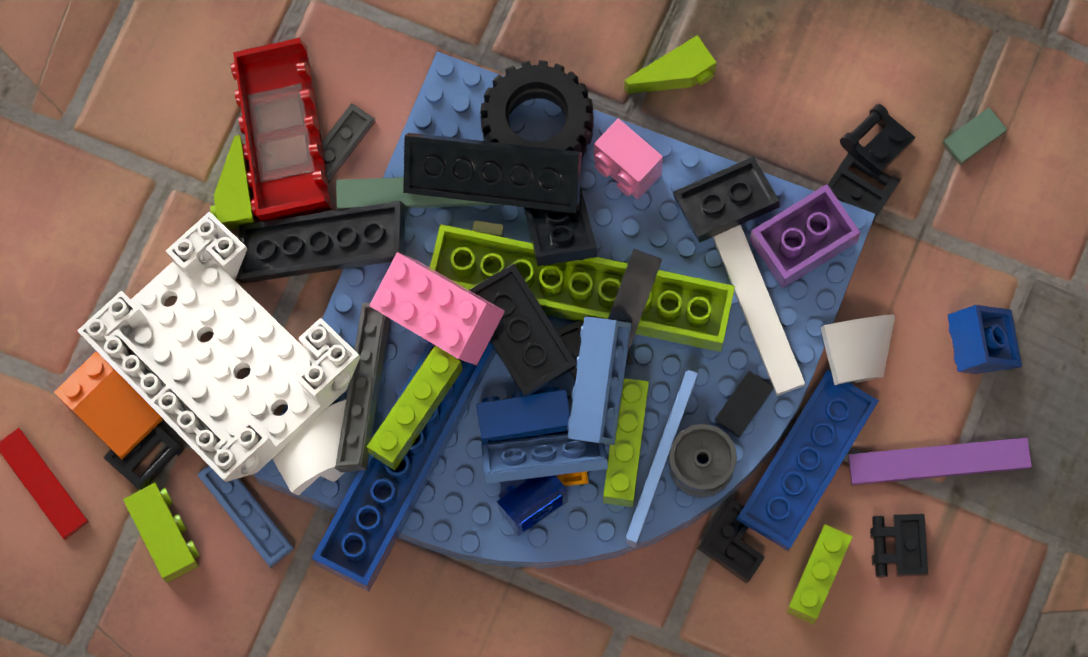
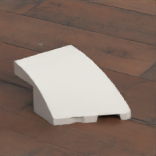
M894 314L848 320L820 327L834 385L853 381L856 384L884 377L895 321Z
M346 399L325 409L273 458L275 465L292 493L299 496L320 476L335 482L345 473L336 470L335 465Z

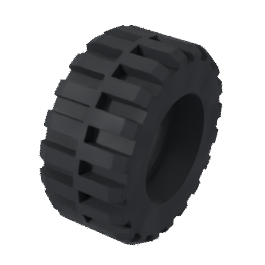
M539 60V65H531L530 61L521 62L522 68L516 69L512 65L505 69L506 76L497 75L492 81L493 87L487 88L484 94V103H481V129L484 141L582 152L583 158L587 152V145L592 140L594 115L592 99L588 97V90L584 83H578V76L572 71L568 74L564 73V66L557 63L553 68L548 66V61ZM545 99L555 103L562 109L565 115V125L557 135L548 140L529 141L519 137L511 130L509 124L510 114L519 104L527 100Z

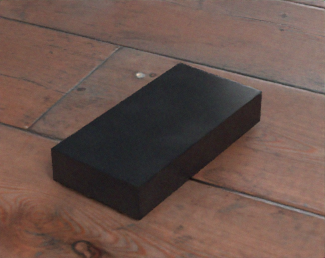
M749 371L719 412L715 422L740 438L768 399L774 387Z

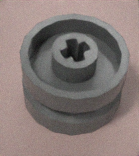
M699 424L686 428L672 442L668 461L672 481L686 495L697 498L715 496L723 491L732 480L737 460L735 445L729 435L716 426ZM697 458H700L701 461L706 458L708 462L700 464Z

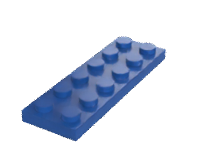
M827 370L736 520L789 551L879 400L851 383L834 385L832 373Z

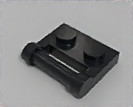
M876 104L870 110V115L851 133H846L840 139L841 146L877 177L916 138L889 115L887 109L881 104ZM876 124H879L883 130L865 147L859 144V140Z
M848 153L829 181L828 186L839 201L875 213L874 223L900 184L901 179L895 175L891 177L885 172L877 177ZM853 166L884 185V190L881 191L850 172L849 169Z
M157 425L122 460L112 450L103 458L140 491L151 483L175 455L179 457L184 449ZM161 442L165 444L167 448L138 477L134 471Z

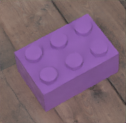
M828 184L753 229L750 242L783 289L856 244L861 232Z

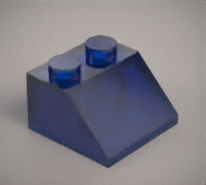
M555 475L524 479L525 482L515 488L512 485L498 495L500 499L496 501L497 508L517 536H520L568 502V490Z

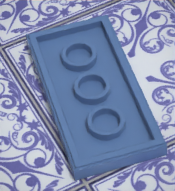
M568 433L481 444L486 484L608 469L606 450L603 443L569 439Z

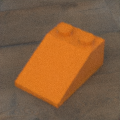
M97 351L54 391L65 406L121 460L163 420Z

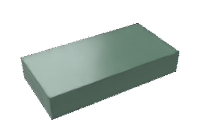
M987 108L943 140L942 144L961 166L1005 134L1007 128L994 112Z

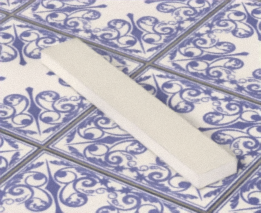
M741 225L712 237L730 283L735 286V295L770 382L774 387L776 396L805 386V381Z

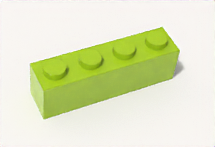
M436 345L434 346L367 445L371 456L396 470L462 372L460 360Z
M624 378L615 445L610 444L603 504L633 507L649 381Z

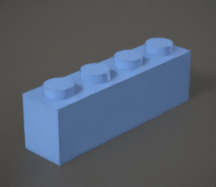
M584 317V324L580 331V353L576 360V381L572 390V410L567 424L569 439L615 445L631 323Z

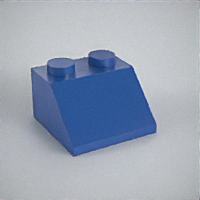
M973 305L948 314L949 333L952 337L954 361L958 372L979 374L1022 367L1012 310Z

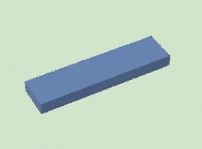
M209 465L197 474L270 568L294 550L239 478L225 482Z

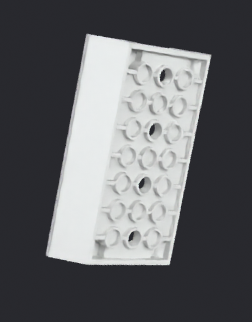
M208 212L166 250L173 261L131 300L122 291L119 292L77 331L225 482L259 472L306 426L347 390L360 360V355L321 318L299 337L302 345L235 281L247 247L214 215ZM177 296V301L174 305L170 307L164 306L165 301L169 297ZM214 332L210 341L200 342V338L204 333ZM241 369H251L250 374L246 378H237V374ZM279 405H288V410L284 415H274V411Z

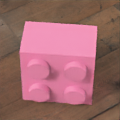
M619 118L594 143L595 168L604 177L610 175L618 182L616 184L617 187L626 196L632 194L638 200L662 175L663 156Z

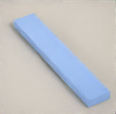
M690 370L685 372L625 538L626 545L635 548L638 545L669 459L672 442L677 437L697 382L698 373Z

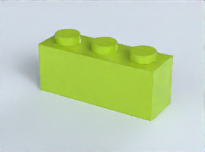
M153 483L123 499L161 577L166 583L199 567L195 558L199 557L200 554L193 541L187 542L182 534L187 529L179 514L173 516L169 506L174 503L166 488L160 490L158 485Z
M824 524L786 613L813 625L815 624L853 536Z

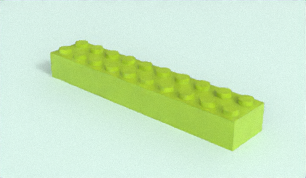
M442 224L439 227L430 264L431 269L468 290L508 266L515 264L546 315L571 321L581 320L582 323H584V317L608 319L628 263L600 257L537 266L532 243ZM658 270L635 334L722 352L735 286Z

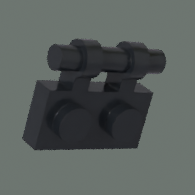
M924 514L894 515L893 527H885L884 516H873V528L870 529V538L874 541V555L871 558L872 566H875L876 577H888L887 565H896L897 577L927 576L928 561ZM886 538H894L895 554H886Z

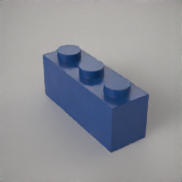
M548 387L542 389V393L529 395L525 398L521 392L512 394V398L500 400L497 396L482 399V403L476 404L482 444L568 432L567 424L570 410L566 389L559 390V387Z

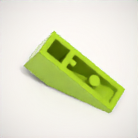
M697 35L625 79L624 90L627 94L689 88L697 83L703 85L714 77L717 62Z
M236 135L233 138L214 193L215 205L210 206L211 214L228 230L239 229V225L255 223L250 203L252 199L251 190L246 176L248 171L247 163L243 154V141L240 135Z

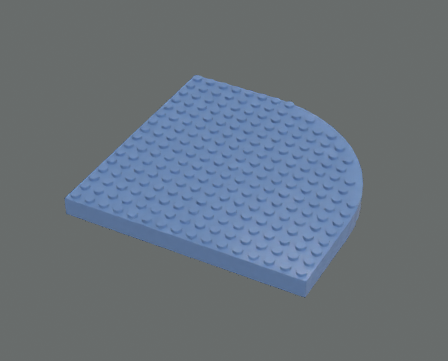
M437 51L383 178L404 177V138L407 133L484 141L481 129V103H484V94L487 88L493 87L492 81L500 74ZM531 99L519 104L512 111L509 124L511 130L525 140L545 141L554 137L563 129L565 115L562 109L551 101ZM593 109V136L591 143L587 145V152L581 159L580 186L597 247V257L629 263L635 248L662 258L659 270L731 285L713 238L698 242L675 201L673 192L733 166L737 162L621 120L663 156L662 175L638 200L632 194L626 196L617 187L616 184L618 182L610 175L604 177L594 166L596 164L594 163V143L618 118ZM764 173L780 201V207L741 224V227L805 381V386L776 396L773 390L740 438L716 423L715 418L749 371L771 386L772 384L735 292L722 352L638 334L634 335L628 351L633 364L625 367L624 378L649 381L633 507L603 504L607 469L587 471L588 484L558 487L557 475L486 484L481 446L482 439L476 404L482 403V399L497 396L502 400L512 398V394L521 392L496 353L398 538L460 560L464 559L481 564L512 568L533 567L543 569L567 565L579 566L588 562L620 557L636 549L656 544L665 539V537L681 529L683 530L701 519L706 513L721 505L725 499L751 478L752 474L774 450L796 416L825 347L820 327L832 324L836 319L875 213L839 201L861 232L858 242L782 289L750 242L751 231L815 191ZM509 205L405 209L404 255L430 267L440 224L472 231L473 223L476 220L501 224L504 227V238L532 243L524 208ZM392 262L346 268L341 273L322 320L353 349H355L362 303L372 301ZM547 315L555 330L576 322ZM392 319L390 320L372 438L392 410L428 343L426 339ZM690 370L698 373L697 382L678 434L692 425L699 424L716 426L727 433L735 445L737 455L732 480L723 491L713 497L697 498L689 496L678 489L672 481L667 462L636 548L626 545L625 538L682 380L685 372ZM568 372L531 395L542 393L541 390L548 387H559V390L566 389L571 416L572 390L575 386V381L571 372ZM348 387L331 405L347 398ZM288 405L284 406L280 416L287 412ZM604 444L608 463L610 444ZM697 458V461L700 464H705L708 462L706 458H704L702 461L700 460V458ZM273 459L259 472L255 473V478L261 485L336 513L358 471L345 472L335 482L320 476L299 496L290 491Z

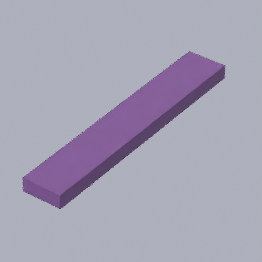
M1028 438L848 455L851 486L1025 470L1032 467Z

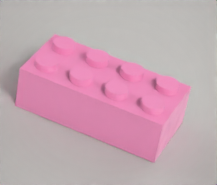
M398 252L369 305L454 357L474 365L478 364L505 312L503 309L416 259Z

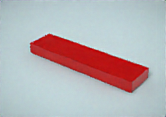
M17 428L0 441L1 455L64 540L89 523L20 428Z

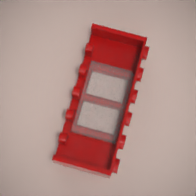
M299 37L233 52L234 63H231V72L238 84V90H235V99L242 111V116L239 117L238 121L242 134H245L246 144H243L242 148L245 160L249 161L250 171L246 172L248 185L250 188H253L254 198L250 200L253 215L263 222L332 210L307 46Z

